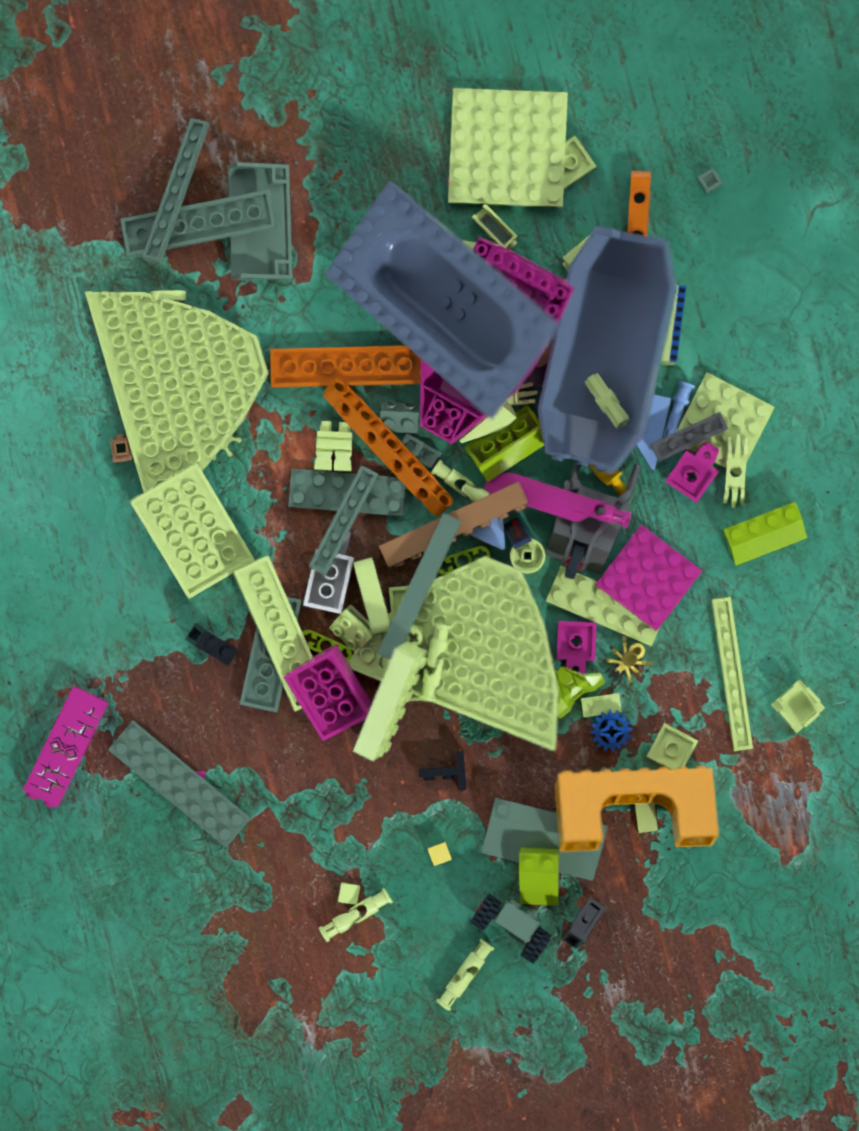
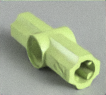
M598 373L588 377L584 383L595 397L594 400L603 413L607 414L616 429L625 426L630 421L629 416L620 406V402L613 391L607 387Z

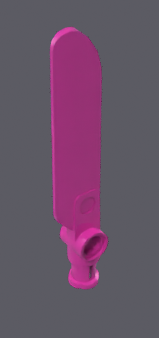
M501 473L491 481H486L484 485L485 490L493 494L520 481L529 500V503L525 504L526 506L574 522L592 517L602 522H614L626 528L631 519L630 511L624 512L616 509V506L606 504L603 501H598L514 473ZM605 507V512L602 515H598L599 508Z

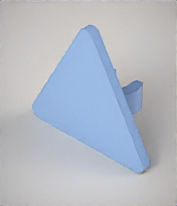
M496 517L490 520L492 524L482 529L479 525L473 528V533L469 534L501 550L505 549L503 519L498 520Z

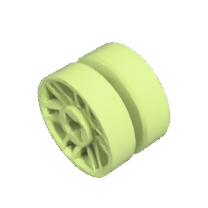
M531 539V542L516 550L512 547L510 551L512 566L522 570L524 574L536 572L545 561L544 548L534 539ZM530 553L531 558L528 560L525 559L524 554Z

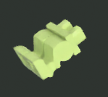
M321 421L320 431H317L315 453L317 458L315 459L314 470L332 472L331 456L335 452L334 472L352 473L350 460L352 457V432H350V426L346 422H339V432L331 431V421Z

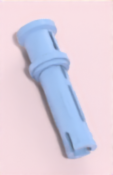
M678 381L679 387L676 396H673L674 404L663 434L664 437L677 432L685 406L690 402L688 399L691 390L695 387L694 385Z

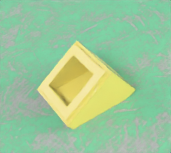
M446 842L427 848L434 866L452 860Z

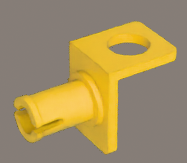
M589 464V467L601 482L607 486L611 485L619 496L623 494L627 486L619 478L622 475L621 471L614 470V474L604 471L599 472L594 468V464Z

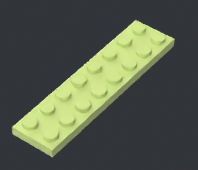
M266 555L232 572L293 710L297 711L302 709L285 681L284 675L313 656L271 560Z

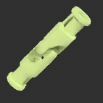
M439 460L431 472L432 475L435 474L443 479L445 484L466 497L468 496L472 502L490 495L483 488L475 487L471 480L455 469H450L444 465L442 460ZM458 479L467 481L461 490L456 485Z
M434 623V637L430 642L429 656L422 681L424 684L422 695L419 696V699L436 702V689L440 684L444 657L448 645L447 636L448 631L451 629V626ZM433 666H434V667H437V669H436V671L434 672V674H433L432 668H431V667H433Z
M383 888L377 895L369 896L350 908L349 913L340 914L333 918L332 922L326 926H320L319 930L326 942H329L330 938L336 934H342L350 929L354 922L360 923L378 912L379 908L387 903L391 904L393 901L386 889ZM359 906L367 908V913L364 917H361V913L357 910Z
M480 939V944L474 952L469 954L458 972L446 986L444 994L436 1002L450 1011L451 1005L456 998H460L470 981H472L485 963L487 955L495 948L485 940Z

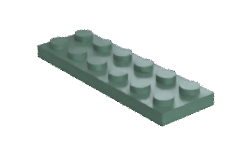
M291 469L288 507L338 511L357 474ZM378 476L359 513L403 517L405 485L397 477Z
M287 597L296 620H298L302 600ZM256 627L240 705L278 712L283 685Z

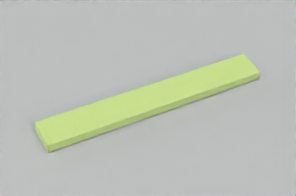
M731 597L711 599L733 751L753 749Z

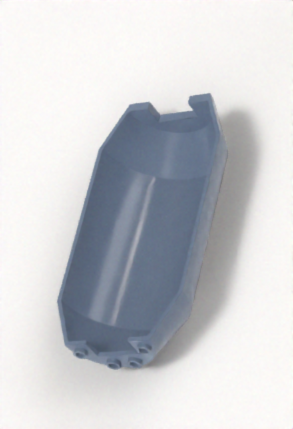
M596 226L569 266L567 281L575 289L559 321L561 327L553 338L538 413L545 454L552 455V459L563 461L564 458L578 460V465L589 466V463L594 464L595 469L614 474V470H618L646 432L678 285L668 240ZM597 373L600 375L607 387L613 391L619 400L620 406L629 416L630 421L622 428L616 429L607 414L603 413L596 403L595 397L584 383L591 375Z

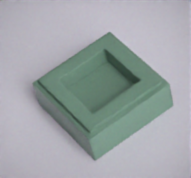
M714 167L697 177L706 194L723 184Z

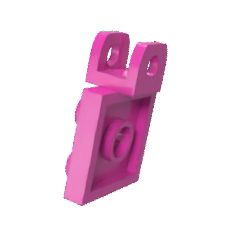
M708 441L700 446L696 454L687 449L665 482L697 503L719 472L712 466L717 458L719 449ZM695 472L697 479L689 480L687 473Z
M558 621L556 660H566V668L572 670V667H577L579 669L578 673L585 674L586 661H595L597 623ZM575 636L582 640L578 647L571 643V639H574Z

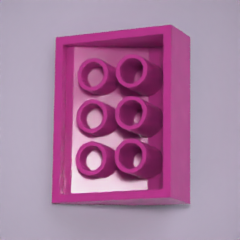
M337 644L320 652L284 675L285 681L322 741L365 720L369 714L372 702Z

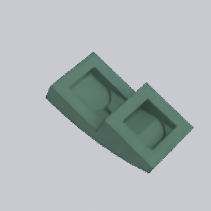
M406 433L402 440V443L422 465L431 470L434 469L442 455L441 452Z

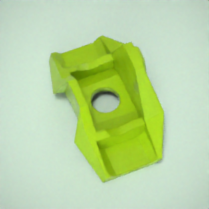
M560 667L555 671L559 689L557 717L561 719L569 713L575 700L581 695L595 691L602 686L605 680L601 673L581 674L566 667Z

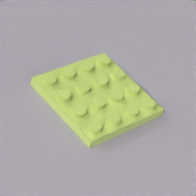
M706 372L677 431L721 412L728 429L687 449L696 453L700 446L708 441L719 449L714 463L726 468L727 437H731L732 453H734L736 435L740 434L742 454L744 438H748L747 463L775 407ZM734 466L730 470L739 476L742 472L738 466Z

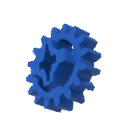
M609 709L606 715L602 711V717L595 716L597 722L591 723L595 727V729L590 730L591 734H595L592 740H598V747L604 745V751L608 747L611 748L612 752H614L615 747L621 750L622 743L628 744L626 738L632 737L628 734V732L632 731V727H627L631 722L630 720L624 721L626 715L622 714L619 716L618 710H616L615 714H612L611 709ZM614 718L618 719L623 724V726L617 725L614 721ZM607 719V722L605 723V725L602 726V727H599L600 724H601L604 720ZM610 726H613V728L616 730L613 731L612 735H610L609 732L606 731L610 729ZM620 734H623L621 739L616 742V738ZM599 735L606 736L608 742L603 741Z

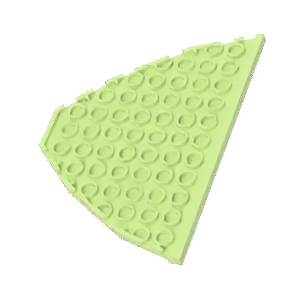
M85 292L143 492L195 462L198 463L203 471L244 421L269 374L258 337L210 311L166 298L152 301V294L146 292Z
M482 557L453 572L436 578L414 622V625L424 635V641L418 647L427 651L425 655L427 659L430 642L435 632L434 623L451 626V629L448 631V645L444 657L440 684L436 689V702L434 703L554 751L557 740L559 689L544 621L522 570L488 557ZM399 606L388 614L390 625ZM388 631L373 635L362 649L358 647L354 651L351 659L347 661L352 670L379 681L383 680L391 659L378 654V651ZM411 632L409 633L412 637L411 642L419 641L417 639V637L419 636L418 634L414 635ZM426 663L423 668H420L418 672L420 678L411 689L413 694L417 696L422 695L424 686L422 681ZM433 666V667H431V668H432V672H433V674H434V672L436 671L437 667H434V666Z

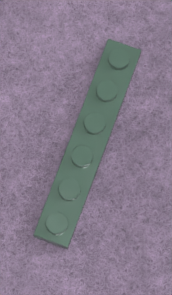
M361 465L309 568L325 576L327 575L370 493L378 473Z

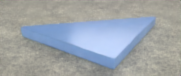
M655 394L646 432L636 445L651 470H655L657 458L650 444L662 439L671 398Z

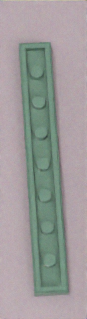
M190 118L142 255L143 260L157 264L162 263L210 125L209 122Z
M443 513L378 654L391 659L395 649L405 643L460 527V520Z

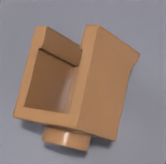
M126 435L114 436L115 440H110L113 463L134 461ZM125 443L126 452L117 453L116 444Z

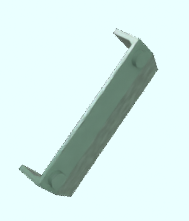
M244 162L228 165V197L269 189L271 191L277 226L275 229L230 237L231 280L293 279L289 165Z
M495 797L481 853L519 862L521 847L559 849L557 814L555 812ZM601 824L603 840L598 850L560 852L559 873L593 881L608 826Z

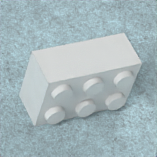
M337 554L326 576L311 569L303 605L341 614L354 557Z

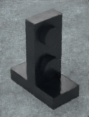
M197 623L194 624L186 637V640L193 646L229 666L238 652V649L205 630Z
M456 751L457 767L419 769V777H423V781L435 780V776H442V779H454V775H458V789L466 790L464 751Z
M589 897L568 930L563 933L561 939L575 949L586 942L589 937L588 934L606 908Z

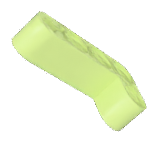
M371 557L353 562L372 633L375 635L389 630L390 621L373 559Z

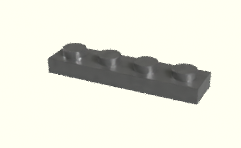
M718 412L650 445L659 462L727 430L728 427L721 412Z

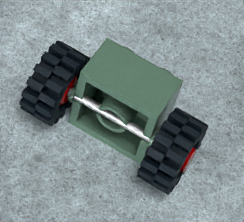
M488 894L478 907L470 923L484 931L491 920L495 921L525 941L526 946L523 948L520 956L534 964L546 948L552 935L538 927L540 924L537 919L538 915L529 909L525 912L521 909V904L514 899L510 901L506 899L502 904V901Z

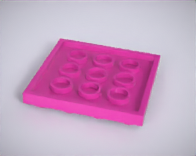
M640 525L595 586L657 632L702 570L643 525Z

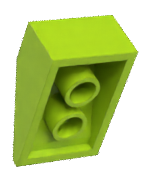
M521 847L519 853L520 904L558 906L559 849Z

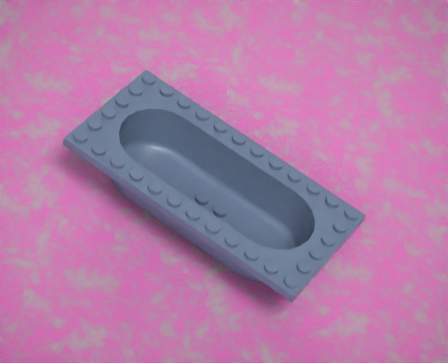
M390 181L325 273L330 280L490 419L496 416L561 327L557 321L396 184Z

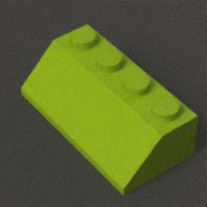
M528 405L515 413L517 418L503 430L476 438L464 446L487 482L544 446L540 420Z
M796 502L722 530L735 566L807 538L803 519Z

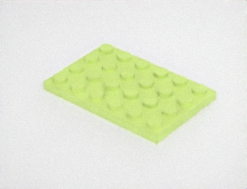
M197 462L130 500V503L188 599L233 574L232 571L255 561Z

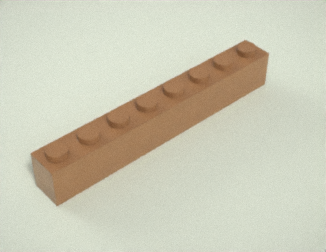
M520 481L447 514L461 521L453 541L457 540L456 536L459 534L466 536L473 533V528L479 525L482 529L492 524L490 520L496 517L498 520L508 517L509 511L515 509L516 512L527 508L525 504L529 503V500ZM441 518L380 545L379 548L388 567L393 565L394 568L405 564L404 560L411 557L414 560L421 557V552L427 549Z

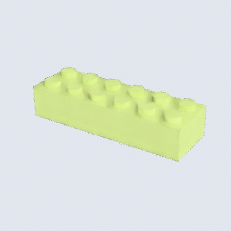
M408 641L395 649L354 747V752L374 761L389 751L392 744L389 741L399 728L397 722L405 714V703L409 702L412 697V686L417 684L420 678L418 672L427 661L425 657L426 650Z

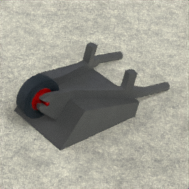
M575 460L571 470V480H565L562 489L603 501L606 504L616 506V509L624 512L629 510L632 503L627 502V500L633 494L641 465L634 464L626 490L618 499L581 486L579 481L581 465H578V460ZM605 507L599 508L597 514L602 515L605 512ZM555 516L545 555L561 560V566H567L564 574L566 578L574 580L577 571L580 570V573H584L585 569L601 575L622 525L614 522H602L592 517L574 522Z

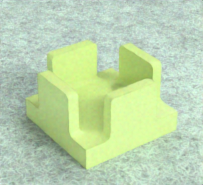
M800 679L770 704L795 733L807 727L825 709L820 699Z

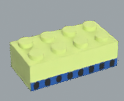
M678 285L661 361L662 365L674 366L677 363L687 286Z

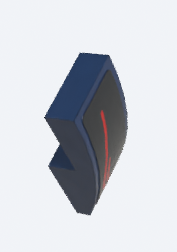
M518 517L503 524L504 532L515 550L532 541Z

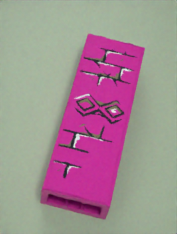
M77 686L72 687L23 788V791L27 792V797L34 800L39 798L44 801V805L50 808L60 806L110 702Z

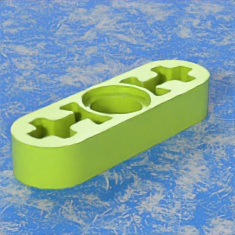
M478 546L447 556L443 561L451 563L450 558L454 557V563L458 569L463 567L457 563V558L460 555L467 556L468 564H470L471 556L468 554L469 552H473L472 555H476L478 550L481 549L482 552L486 551L487 555L484 557L488 558L490 557V552L486 547ZM453 566L448 567L447 572L439 569L438 573L446 575L453 572Z
M312 630L302 632L303 636L311 633V637L317 640V636L321 637L317 648L313 647L315 645L313 642L307 644L310 649L320 653L322 652L320 644L323 641H329L331 646L339 645L340 651H343V649L347 650L346 653L349 656L348 658L344 657L346 661L351 659L352 651L349 647Z

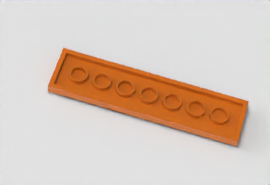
M407 346L270 349L271 388L329 386L335 379L343 380L348 386L421 384V358Z

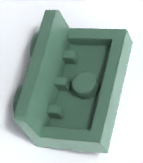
M394 401L381 402L380 419L392 432L418 433V404L412 402L396 403Z

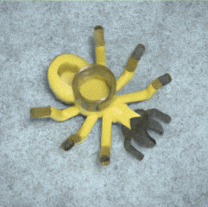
M622 636L623 655L612 645L609 646L622 661L602 658L604 662L619 664V667H609L604 673L607 674L612 670L608 678L614 676L612 682H615L620 677L617 683L619 685L623 680V670H626L629 686L631 687L633 683L629 667L644 679L645 676L634 665H653L654 662L637 661L645 654L644 646L640 643H635L630 646L627 652L626 636Z

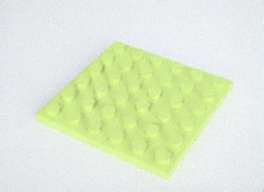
M453 88L448 203L563 208L568 92Z

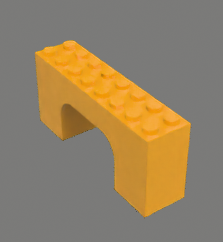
M697 766L695 769L677 767L673 770H669L667 767H661L657 770L640 768L638 771L620 769L619 772H611L609 769L600 770L599 772L583 770L580 773L563 771L561 774H558L554 784L559 852L598 850L603 840L600 811L609 805L654 803L663 806L672 818L674 847L713 846L719 836L713 770L706 766Z

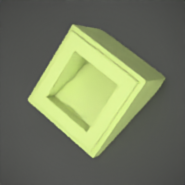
M341 882L338 902L356 905L360 885Z

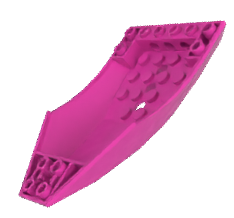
M479 237L473 251L559 323L575 288L567 280L510 249ZM541 353V354L539 355V357L536 359V361L534 362V364H533V365L531 366V368L528 370V372L526 373V375L523 377V379H522V380L520 381V383L517 385V387H516L515 390L512 392V394L509 396V398H510L511 396H513V395L518 391V389L521 387V385L523 384V382L526 380V378L528 377V375L530 374V372L532 371V369L534 368V366H535L536 363L538 362V360H539V358L541 357L542 353ZM421 359L420 426L453 444L487 415Z

